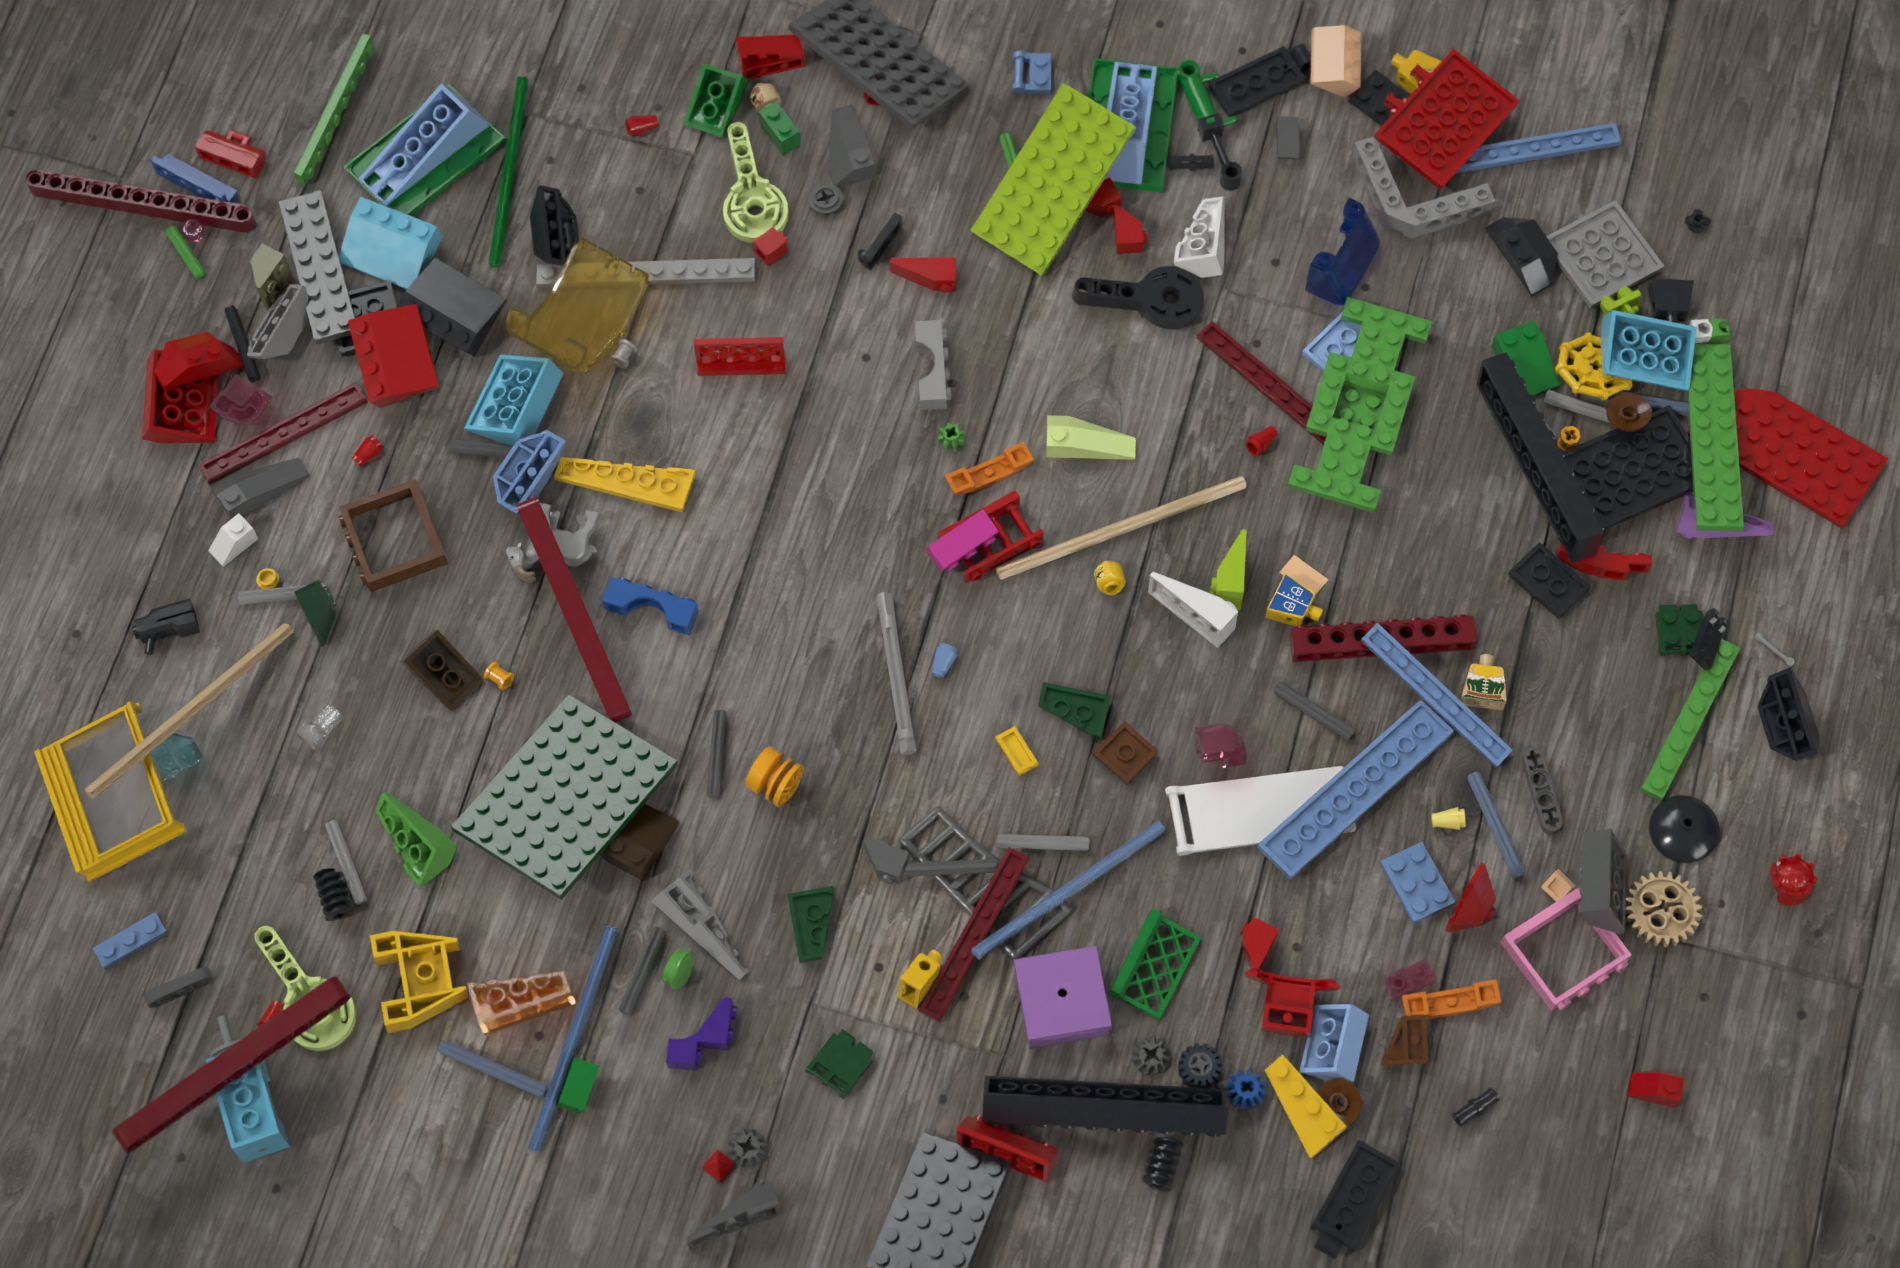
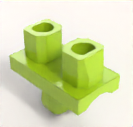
M1625 286L1617 292L1618 300L1614 301L1611 296H1606L1601 299L1600 307L1604 312V316L1611 310L1635 314L1639 312V297L1642 294L1638 289L1632 291L1629 287Z

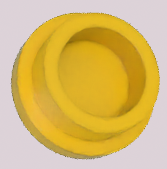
M266 568L259 572L256 581L261 589L276 588L280 578L275 570Z

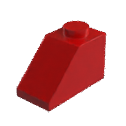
M1107 178L1102 182L1086 207L1085 212L1102 217L1107 214H1113L1114 205L1121 207L1122 198L1111 178Z
M1114 205L1113 220L1116 253H1143V244H1147V232L1142 231V223L1119 205Z
M1253 917L1250 923L1246 922L1240 933L1243 936L1241 944L1250 969H1261L1277 938L1279 929Z
M1633 1072L1628 1097L1676 1108L1681 1101L1685 1078L1663 1072Z

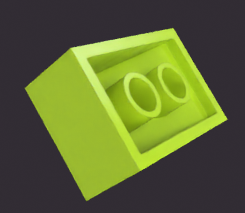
M1244 529L1241 530L1218 567L1216 578L1212 577L1210 594L1218 596L1224 601L1231 602L1237 610H1241L1244 594L1247 530Z

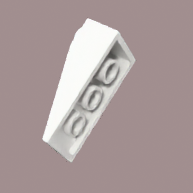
M1155 572L1150 574L1148 593L1215 647L1218 648L1235 630L1238 611L1231 602L1224 601L1218 596Z

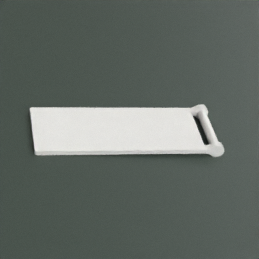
M1343 766L1167 787L1165 791L1166 796L1170 800L1178 843L1176 847L1177 855L1183 856L1195 852L1259 844L1339 773ZM1183 794L1185 795L1194 842L1192 845L1187 844L1179 804L1178 796ZM1355 822L1343 833L1355 832Z

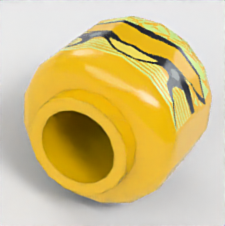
M1105 561L1095 569L1094 576L1100 592L1107 595H1115L1125 586L1126 580L1123 568L1119 563Z

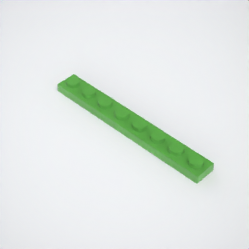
M362 34L294 172L299 185L306 186L309 179L313 178L317 162L322 160L323 150L326 144L330 143L334 128L340 123V115L343 109L348 107L349 97L352 92H355L358 79L365 72L366 62L374 53V45L369 35Z
M1723 639L1720 640L1712 668L1706 671L1702 670L1640 790L1641 792L1662 801L1740 647Z

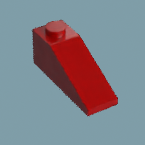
M956 257L890 258L891 273L933 291L943 293L956 291Z

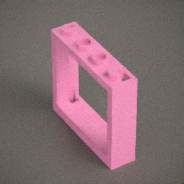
M1579 887L1504 935L1500 942L1551 1012L1557 1008L1562 1010L1571 1004L1570 999L1576 995L1579 998L1584 996L1591 990L1589 987L1597 983L1600 985L1610 978L1608 974L1614 970L1618 973L1629 965L1627 962L1632 955L1615 932L1592 926L1616 959L1557 998L1554 997L1516 944L1575 905L1578 907V903L1581 902Z

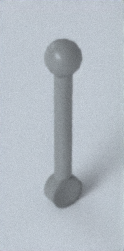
M1762 633L1755 634L1754 638L1756 641H1761L1783 659L1787 667L1793 666L1795 661L1792 657H1786L1764 639Z

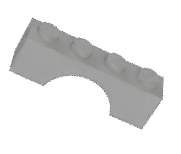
M941 320L915 321L916 350L926 354L934 363L932 372L919 380L920 410L947 409V400H951L950 387H946L945 382L950 380L949 367H944V361H948V348H943V341H947L946 328H942Z

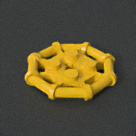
M1585 333L1584 336L1560 345L1558 364L1555 366V372L1561 375L1571 387L1572 393H1580L1606 401L1609 397L1624 390L1629 391L1632 388V380L1603 374L1601 349L1593 347V345L1601 346V337ZM1585 345V347L1582 348V350L1579 352L1574 350L1578 347ZM1568 357L1574 360L1573 365H1567ZM1592 365L1598 366V370H1594ZM1571 374H1573L1574 376L1577 375L1579 377L1578 382ZM1608 383H1610V385H1611V384H1614V386H1612V387H1609V388H1606V387H1605L1606 384H1608Z

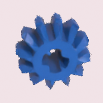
M1240 1069L1238 1076L1232 1074L1230 1076L1232 1082H1227L1226 1088L1230 1090L1227 1092V1098H1234L1231 1103L1233 1106L1237 1105L1238 1102L1241 1103V1110L1245 1109L1246 1104H1248L1250 1110H1253L1255 1107L1254 1103L1261 1105L1263 1102L1261 1097H1266L1267 1091L1263 1089L1266 1087V1082L1259 1081L1261 1078L1260 1073L1253 1077L1252 1069L1248 1070L1247 1075ZM1248 1086L1251 1088L1250 1092H1242V1088H1247Z

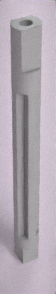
M882 592L877 594L876 598L897 721L900 752L903 755H911L917 752L914 730L912 729L893 597L890 593Z

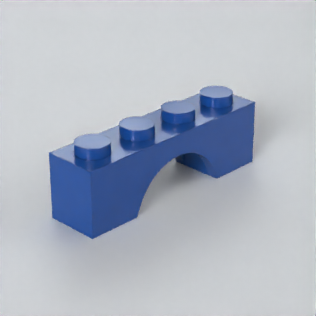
M611 577L602 599L605 610L624 616L637 607L653 606L662 611L666 616L668 629L689 636L699 613L697 603L691 598H679L669 591L662 590L660 592L653 590L652 587L646 584L637 585L623 577L618 579Z

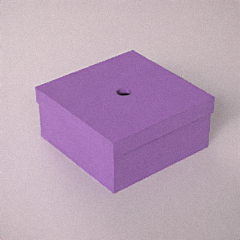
M1096 946L1014 959L1015 976L1029 1049L1109 1036L1112 1025Z

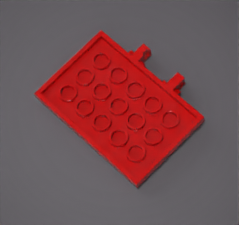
M1454 48L1433 71L1429 69L1426 71L1418 64L1412 69L1410 76H1414L1417 79L1418 87L1407 99L1395 98L1392 92L1388 95L1384 105L1390 109L1392 116L1373 137L1440 191L1520 103L1518 98Z

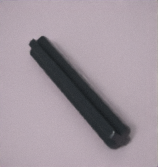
M234 305L226 307L224 312L247 378L250 382L259 381L261 376L255 359L247 356L249 342L238 311Z

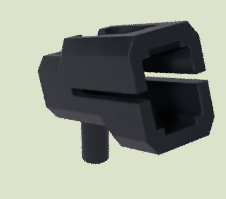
M190 598L151 609L147 616L135 619L136 626H133L135 638L141 639L143 644L146 643L144 651L146 655L154 654L157 640L172 635H178L182 638L200 633L195 609Z

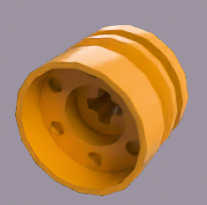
M768 746L760 753L752 765L745 780V787L757 795H761L767 789L765 800L769 802L773 800V804L780 808L796 791L803 776L804 766L800 763L795 764V760L791 758L782 764L784 754Z

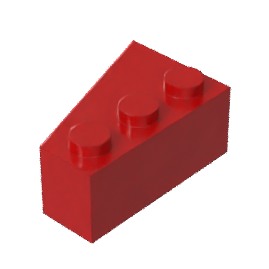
M796 35L735 37L741 73L743 77L749 80L806 67L801 41Z

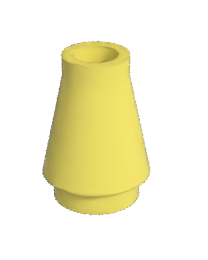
M1455 807L1442 812L1432 813L1433 827L1460 830V828L1466 827L1465 811Z

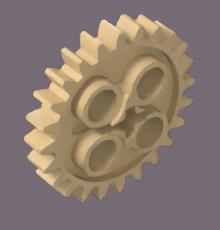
M1659 871L1656 878L1650 872L1648 880L1641 876L1639 879L1640 884L1634 882L1632 885L1633 889H1629L1627 892L1629 897L1626 898L1625 904L1629 906L1625 907V913L1631 915L1627 917L1626 922L1634 923L1630 930L1638 929V938L1642 935L1646 936L1645 943L1653 939L1656 947L1660 941L1663 942L1664 947H1667L1670 941L1674 946H1677L1679 939L1684 943L1687 940V935L1691 937L1694 934L1693 929L1698 928L1699 923L1697 921L1702 918V915L1697 912L1701 911L1702 906L1696 903L1700 900V896L1692 895L1696 890L1695 888L1688 890L1689 881H1685L1683 884L1680 883V875L1674 880L1672 879L1671 872L1666 877H1663L1662 871ZM1665 892H1672L1675 899L1666 897ZM1642 898L1651 899L1653 905L1645 904ZM1673 913L1681 914L1683 921L1675 919ZM1651 920H1658L1661 923V927L1652 925Z

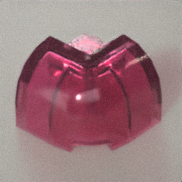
M235 374L224 390L222 389L211 403L209 409L229 423L245 426L256 421L273 398L256 385L252 386Z
M1226 724L1195 727L1196 753H1200L1201 763L1221 760L1223 768L1246 764V747L1238 730Z

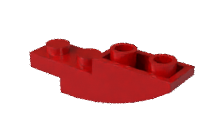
M1560 545L1556 554L1557 558L1564 564L1578 571L1612 580L1626 581L1629 572L1648 573L1652 565V555H1645L1643 553L1622 555L1619 552L1606 554V546H1599L1596 556L1575 563H1571L1562 545Z

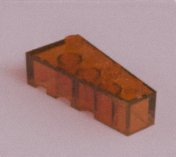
M564 971L537 974L529 978L513 977L511 980L505 981L489 980L487 983L475 984V982L466 983L479 1024L485 1036L575 1003Z

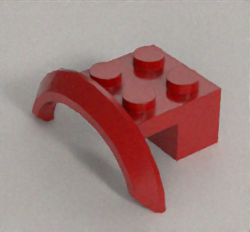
M1252 968L1245 972L1247 978L1267 984L1261 1028L1263 1032L1309 1038L1315 992H1330L1340 989V985L1334 979L1329 978L1320 980L1294 978L1272 974L1259 968Z

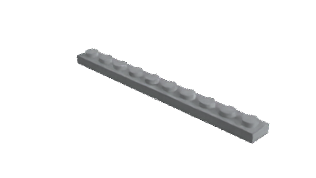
M754 258L573 263L566 266L554 264L537 265V288L755 281Z

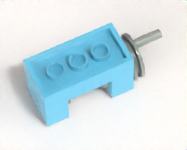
M226 1015L217 1018L224 1045L219 1046L210 1053V1058L206 1059L207 1063L239 1041L233 1040ZM265 1060L216 1093L231 1149L243 1163L290 1147L284 1125L277 1117L267 1082L271 1080Z

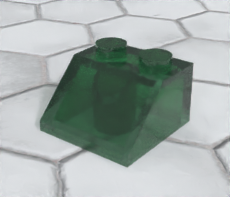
M317 580L294 591L320 645L323 646L326 644L335 621L336 614L333 608L337 607L327 585L322 587L320 581Z

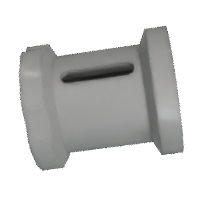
M622 339L618 343L619 347L616 353L611 355L610 360L616 366L625 369L629 366L628 361L632 354L636 353L637 347L630 341Z

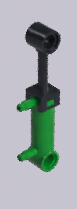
M1190 59L1184 60L1178 67V84L1183 88L1197 121V130L1202 142L1211 140L1222 165L1219 180L1221 187L1228 191H1234L1241 184L1242 167L1237 162H1229L1219 137L1223 136L1224 127L1237 122V117L1232 116L1221 119L1220 114L1216 113L1204 84L1218 78V73L1200 76L1198 63Z

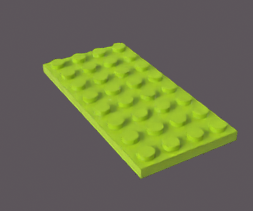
M1063 83L970 231L1036 273L1044 276L1136 130V127Z

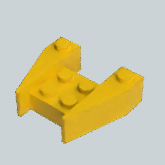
M400 931L370 935L376 966L399 962L405 998L381 1002L387 1033L412 1029L468 998L466 986L453 988L447 953L460 950L457 938Z

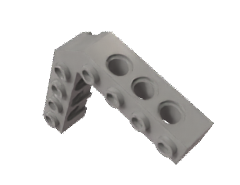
M1370 137L1354 143L1352 157L1383 227L1390 230H1398L1404 236L1412 239L1492 214L1495 199L1488 183L1406 208L1377 140Z

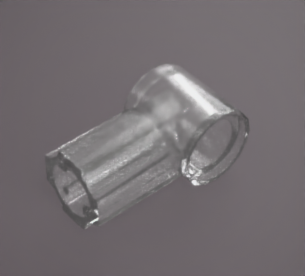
M328 703L312 721H306L299 728L297 737L312 749L318 750L327 741L328 734L344 717L337 708Z

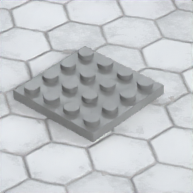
M1616 200L1546 236L1558 252L1556 263L1590 309L1599 305L1602 298L1606 296L1614 297L1621 288L1625 286L1631 288L1664 269L1663 263Z

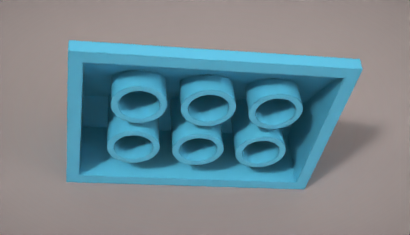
M360 197L350 216L339 259L342 265L385 282L390 280L391 284L407 290L429 265L443 236L435 225Z
M1611 310L1603 317L1601 353L1603 374L1689 391L1697 327Z
M500 355L464 429L514 446L519 439L534 435L564 373L550 358Z

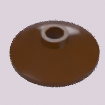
M1625 393L1614 397L1608 403L1606 415L1609 422L1615 428L1632 432L1644 428L1650 422L1652 409L1643 397Z
M1333 1078L1324 1082L1319 1088L1317 1094L1346 1126L1358 1118L1362 1108V1099L1353 1083L1343 1078ZM1340 1097H1343L1345 1100L1344 1106L1340 1104Z

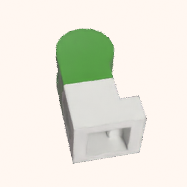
M1725 319L1691 320L1689 326L1697 327L1695 344H1722L1731 339L1728 321Z

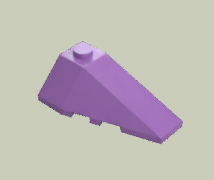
M1685 494L1677 524V533L1690 539L1694 537L1773 535L1774 524L1752 515L1744 514V528L1742 532L1696 530L1694 495Z

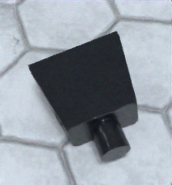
M1652 278L1648 286V296L1653 318L1674 323L1685 321L1690 307L1693 280Z

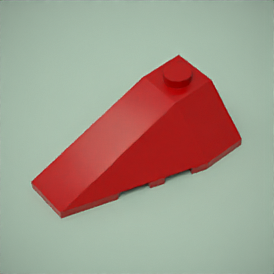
M1480 863L1461 896L1462 898L1454 910V916L1452 915L1447 923L1446 931L1453 932L1478 927L1483 924L1485 919L1490 921L1496 909L1493 906L1496 897L1484 863Z

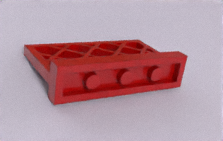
M783 337L694 339L698 376L786 374V353L784 351Z

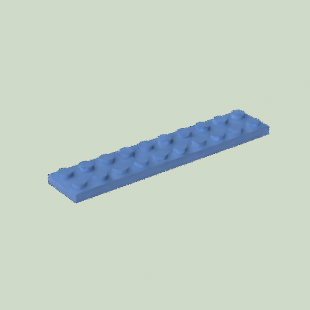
M1419 700L1258 844L1257 848L1291 880L1453 734L1454 730L1424 701Z

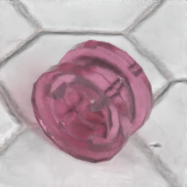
M191 219L184 223L183 232L189 241H198L203 237L204 229L198 220ZM192 228H196L195 233H191Z

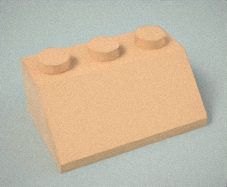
M1345 25L1314 27L1312 29L1311 85L1343 98L1361 87V32Z

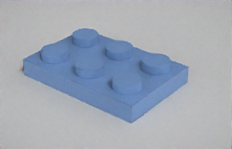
M1423 842L1380 861L1384 873L1412 924L1455 905L1454 898Z

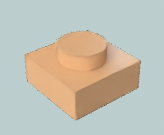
M1558 869L1541 888L1557 902L1569 894L1576 885Z

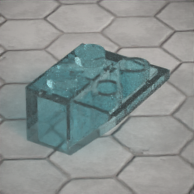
M175 733L150 752L155 768L162 780L175 777L182 769L192 767L199 763L200 759L204 758L192 737Z

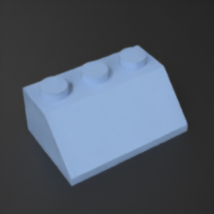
M1352 1004L1315 1005L1310 1036L1306 1041L1299 1073L1327 1081L1333 1078H1343L1354 1082L1369 1014Z

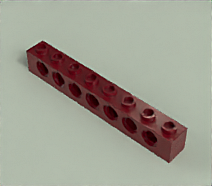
M1465 614L1455 615L1450 618H1444L1443 616H1434L1431 619L1414 617L1407 621L1389 619L1385 622H1378L1410 654L1474 650L1477 643L1474 617ZM1365 621L1362 624L1344 622L1335 626L1320 624L1317 627L1300 625L1291 628L1289 640L1292 662L1377 657L1363 642L1357 641L1354 638L1355 636L1364 637L1377 623L1375 621ZM1446 630H1453L1456 634L1449 635L1446 633ZM1429 631L1433 634V636L1427 637L1423 634V632ZM1407 633L1410 635V638H1403L1400 634ZM1332 638H1340L1342 642L1335 643L1332 641ZM1316 639L1319 641V644H1311L1309 640Z

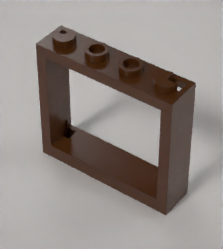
M416 479L339 507L342 515L338 516L342 528L347 527L349 534L345 535L349 547L354 546L356 553L352 554L356 566H361L363 570L362 573H359L363 585L368 584L371 592L448 564ZM413 496L434 553L372 575L351 517Z

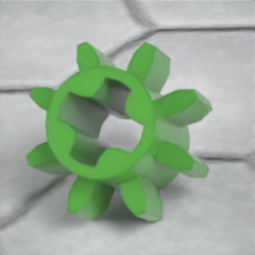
M948 422L944 429L939 428L941 436L938 437V443L944 444V450L948 448L956 451L959 445H964L962 438L965 437V431H959V424L950 425Z

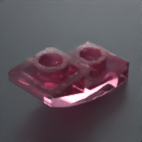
M1426 958L1406 969L1401 968L1382 978L1393 1000L1401 998L1402 995L1411 994L1437 981Z

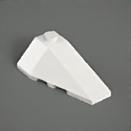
M1224 197L1202 199L1193 215L1194 221L1190 228H1186L1184 231L1185 237L1182 242H1178L1176 246L1174 264L1204 278L1223 275Z

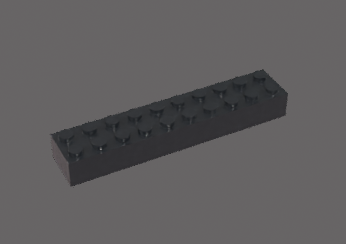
M1507 352L1482 360L1476 385L1571 563L1596 556L1604 534L1603 524L1596 519L1592 504L1587 502L1583 487L1576 482L1572 467L1567 465L1563 450L1556 445L1553 432L1548 430L1545 424L1544 415L1537 410L1533 395H1529L1525 380L1517 373L1514 360H1510Z
M985 1076L982 1121L993 1125L1001 1123H1012L1015 1126L1036 1124L1038 1127L1056 1125L1065 1129L1084 1127L1088 1130L1108 1128L1116 1132L1127 1129L1137 1133L1157 1131L1160 1134L1180 1132L1188 1136L1195 1135L1196 1133L1206 1134L1210 1137L1226 1135L1228 1113L1226 1089Z

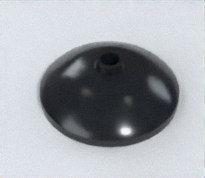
M1679 795L1665 799L1654 809L1649 820V834L1656 849L1665 857L1680 863H1693L1706 858L1714 850L1719 840L1720 826L1715 813L1706 803L1691 796ZM1684 821H1689L1691 826H1686Z

